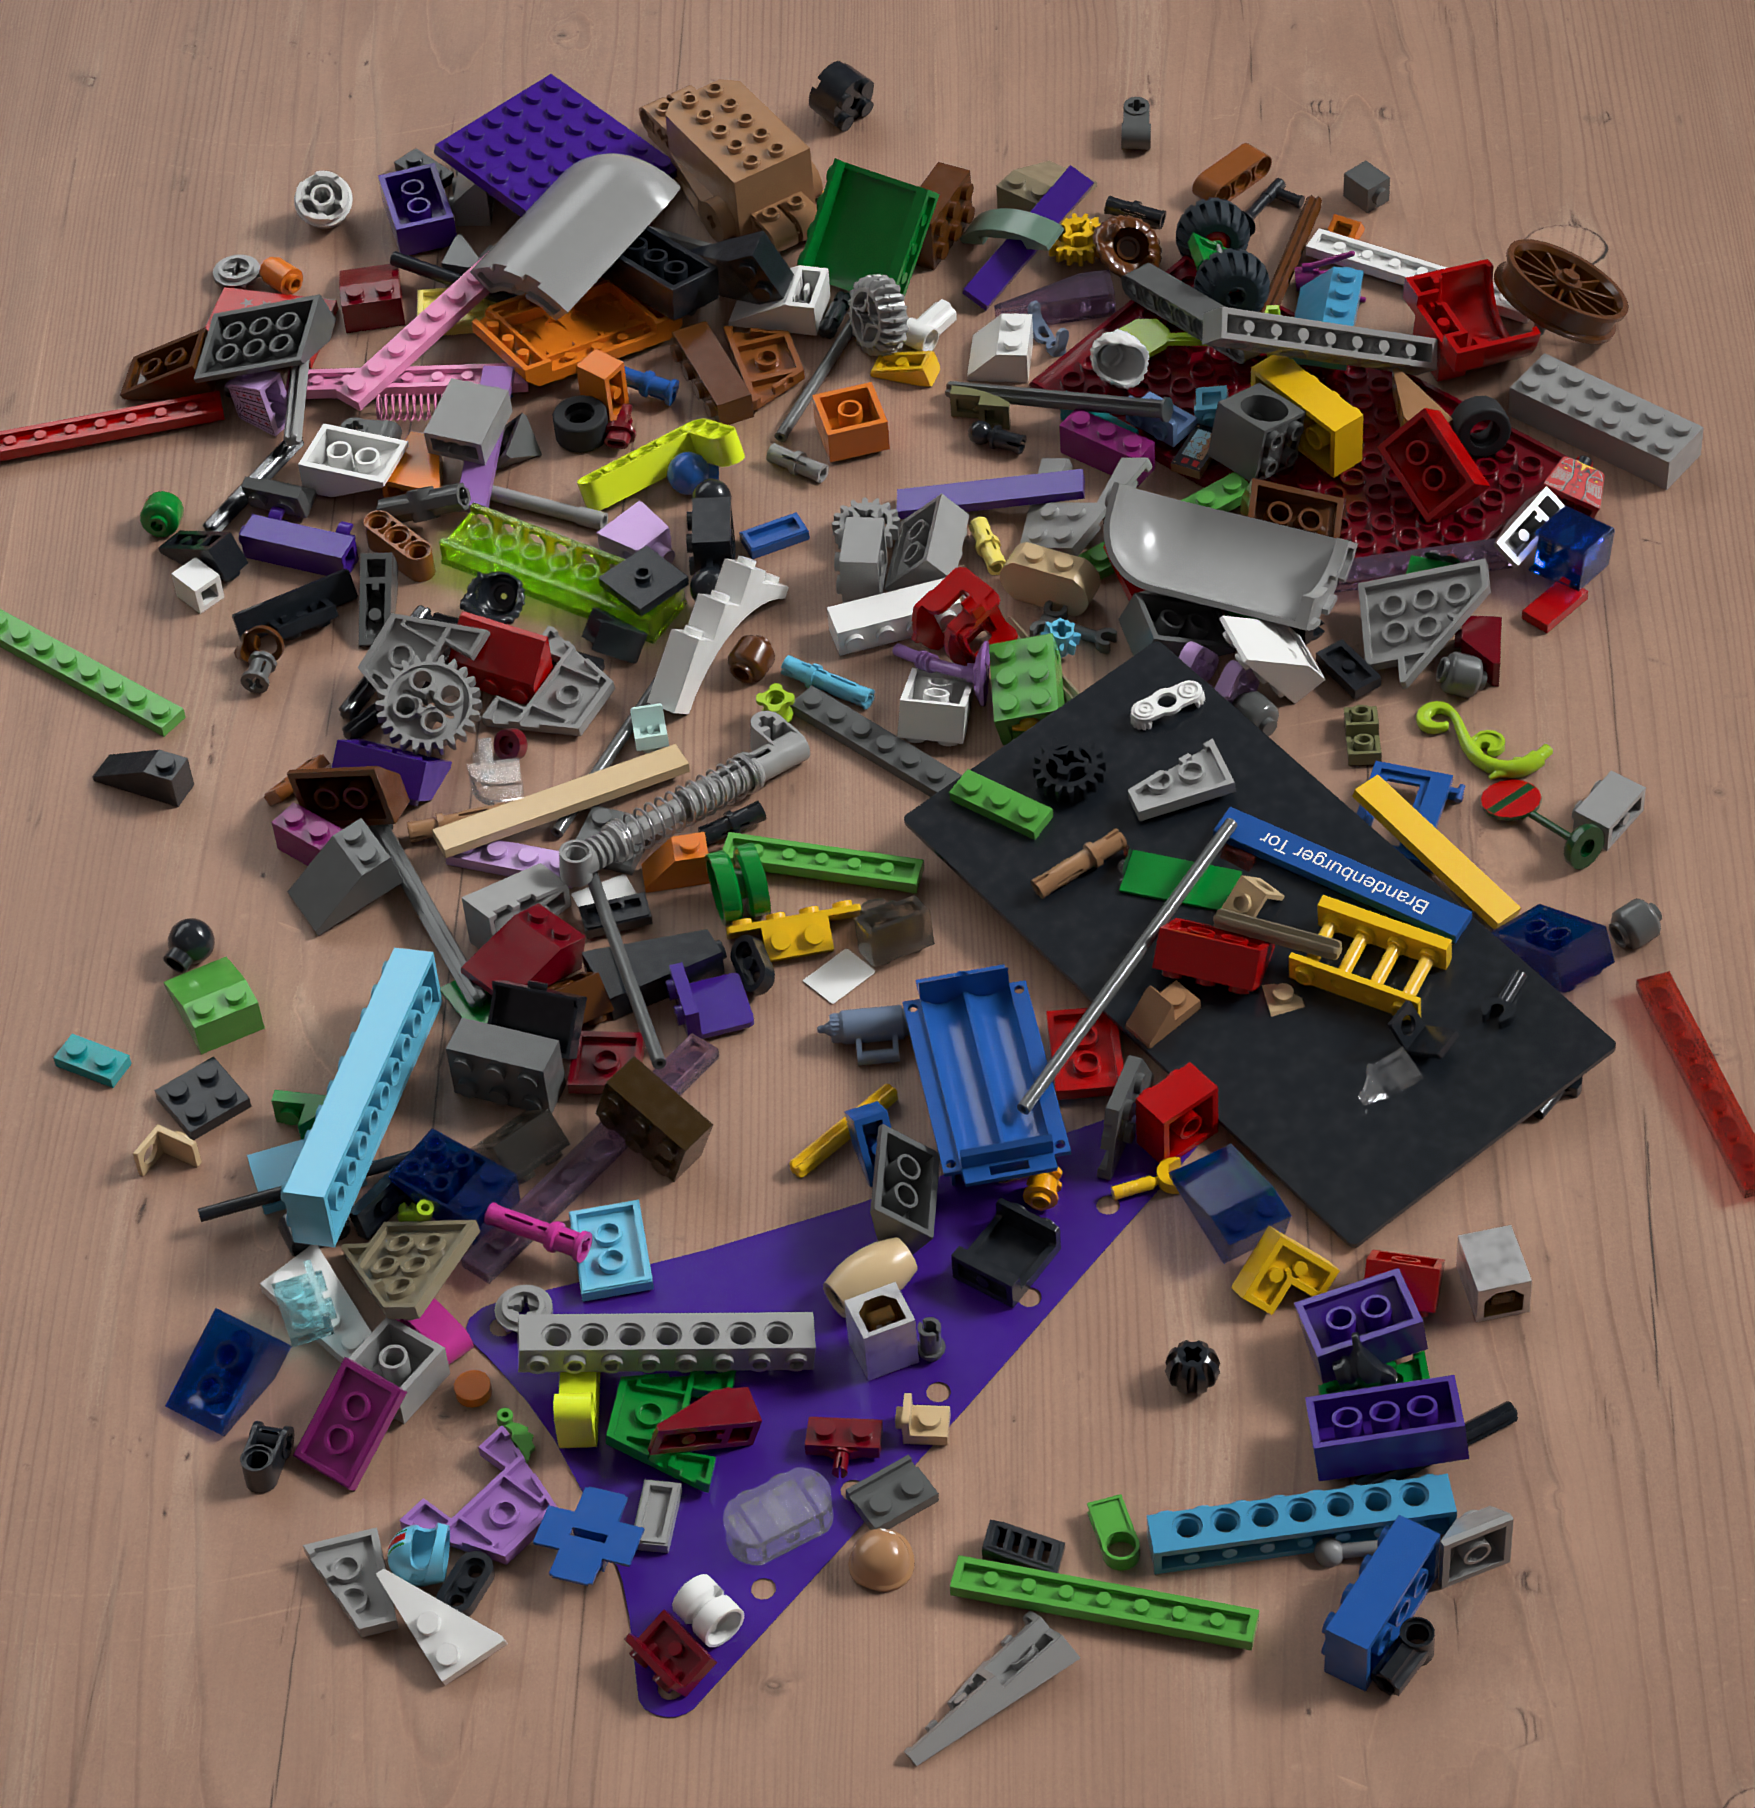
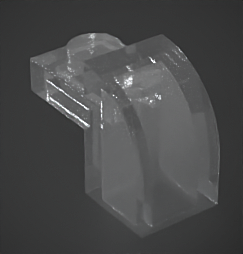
M491 737L478 739L479 752L473 753L474 763L466 764L471 791L475 798L486 805H495L501 802L506 804L523 798L524 789L519 758L495 761Z

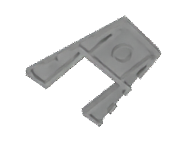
M1042 458L1038 474L1072 470L1073 465L1069 458ZM1121 458L1097 503L1051 502L1030 505L1020 543L1029 542L1078 556L1101 529L1099 523L1105 517L1107 510L1105 506L1106 494L1112 488L1113 482L1136 488L1138 485L1136 479L1144 470L1149 472L1153 466L1148 458Z

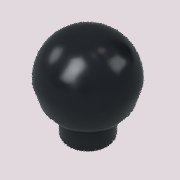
M187 918L177 922L171 928L168 936L169 950L163 957L164 962L179 973H186L191 965L203 962L211 955L214 949L215 938L212 929L204 921L196 918Z

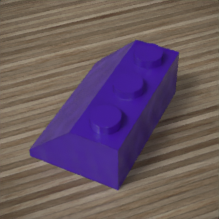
M365 739L337 740L332 768L379 766L399 773L410 800L408 804L418 806L419 801L432 800L449 772L452 762L431 756L427 757V755L420 753L415 755L412 751H402L400 748Z
M1399 1268L1294 1303L1311 1358L1323 1384L1336 1380L1333 1362L1340 1360V1357L1343 1355L1350 1356L1353 1332H1358L1361 1344L1384 1364L1428 1349L1422 1317Z

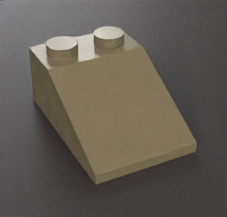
M1046 161L1014 169L996 185L997 209L1008 208L1030 212L1067 168L1054 162ZM1092 180L1094 182L1093 187L1085 195V197L1097 187L1096 181Z

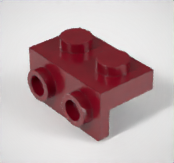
M665 1609L639 1637L629 1633L624 1638L633 1648L629 1652L630 1656L643 1668L646 1669L650 1666L656 1673L652 1679L668 1694L674 1690L687 1697L717 1664V1661Z

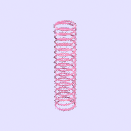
M421 393L420 396H419V402H420V416H419V419L417 418V415H416V396H415V394L412 395V404H413V415H412V419L410 418V416H409V411H408V410H409V396H408V394L405 395V405H406V415H405V419H403L402 412H401V410H402V397H401V394L398 395V407H399L398 419H396V417H395V412H394V409H395V398H394V394L391 395V407H392L391 419H389L388 413H387V409H388V399H387V395L385 394V395H384L385 415H384V419H383V420H385V419L387 418V420L392 421L393 417H394V420H395L396 422L399 421L400 417H401V419H402L403 421H406L407 417H408V419H409L410 421H413L414 417H415V419H416L417 421H420L421 417L423 418L424 421H426V420L428 419V417L431 419V414H430V395H429V393L427 394V416H426V419L424 418V415H423V395H422V393ZM436 393L434 394V411L437 407ZM378 394L376 398L377 420L382 421V398Z

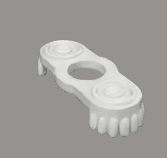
M1188 680L1170 688L1157 690L1152 696L1140 700L1133 705L1130 714L1131 724H1133L1134 728L1137 727L1138 730L1141 728L1142 730H1146V728L1151 729L1152 721L1163 716L1176 714L1183 707L1194 703L1197 708H1200L1205 701V694L1201 685L1196 681ZM1164 696H1171L1177 700L1171 707H1162L1158 704V700Z

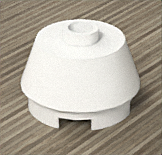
M329 171L314 172L315 175L299 183L294 197L295 209L301 219L310 225L321 229L334 228L341 224L349 213L353 201L352 192L346 181L337 174Z

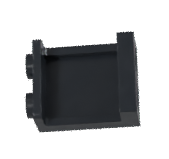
M999 1198L996 1202L995 1217L969 1249L958 1246L951 1255L953 1278L1014 1308L1061 1250L1060 1228L1052 1220L1045 1217L1041 1218L1027 1211L1016 1202L1011 1203L1003 1198Z

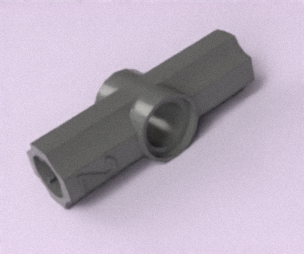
M455 483L438 488L428 486L407 491L406 494L382 498L378 500L376 510L388 512L401 523L412 520L413 523L441 517L440 515L469 509L471 496L469 489L464 486V483Z

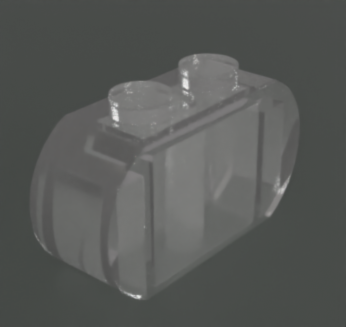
M796 1467L786 1473H779L773 1476L768 1482L752 1490L741 1492L736 1498L728 1502L723 1515L726 1541L730 1552L735 1558L746 1564L763 1565L828 1532L834 1517L831 1489L827 1480L820 1473L812 1469Z

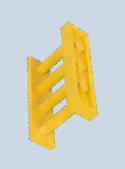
M1323 895L1317 905L1318 925L1322 926L1318 935L1332 938L1335 933L1339 932L1353 937L1354 940L1338 968L1319 962L1320 956L1308 953L1304 957L1291 952L1289 955V977L1295 979L1300 984L1324 989L1391 1013L1393 1016L1405 1001H1411L1421 1017V998L1416 995L1431 967L1436 966L1447 970L1452 960V940ZM1367 944H1373L1386 949L1370 980L1352 974ZM1400 955L1418 960L1403 991L1384 985ZM1406 1015V1016L1403 1018V1020L1408 1019V1020L1411 1021V1018L1409 1017V1015Z

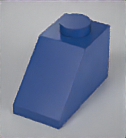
M878 1101L844 1111L854 1150L870 1187H873L878 1127L884 1124L891 1128L888 1112Z

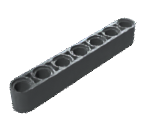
M1147 263L1121 277L1122 288L1131 300L1202 341L1203 313L1225 307L1151 263ZM1210 346L1239 364H1243L1262 354L1259 352Z

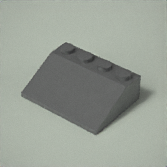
M320 294L214 313L194 381L201 383L302 365L330 341L336 318Z

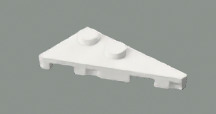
M386 1569L376 1573L445 1686L508 1644L500 1634Z

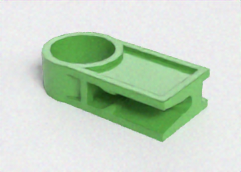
M1122 1494L1087 1503L1089 1509L1087 1514L1106 1565L1118 1571L1133 1568L1140 1558V1542ZM1117 1542H1125L1132 1545L1135 1550L1128 1556L1117 1557L1109 1553L1108 1548Z

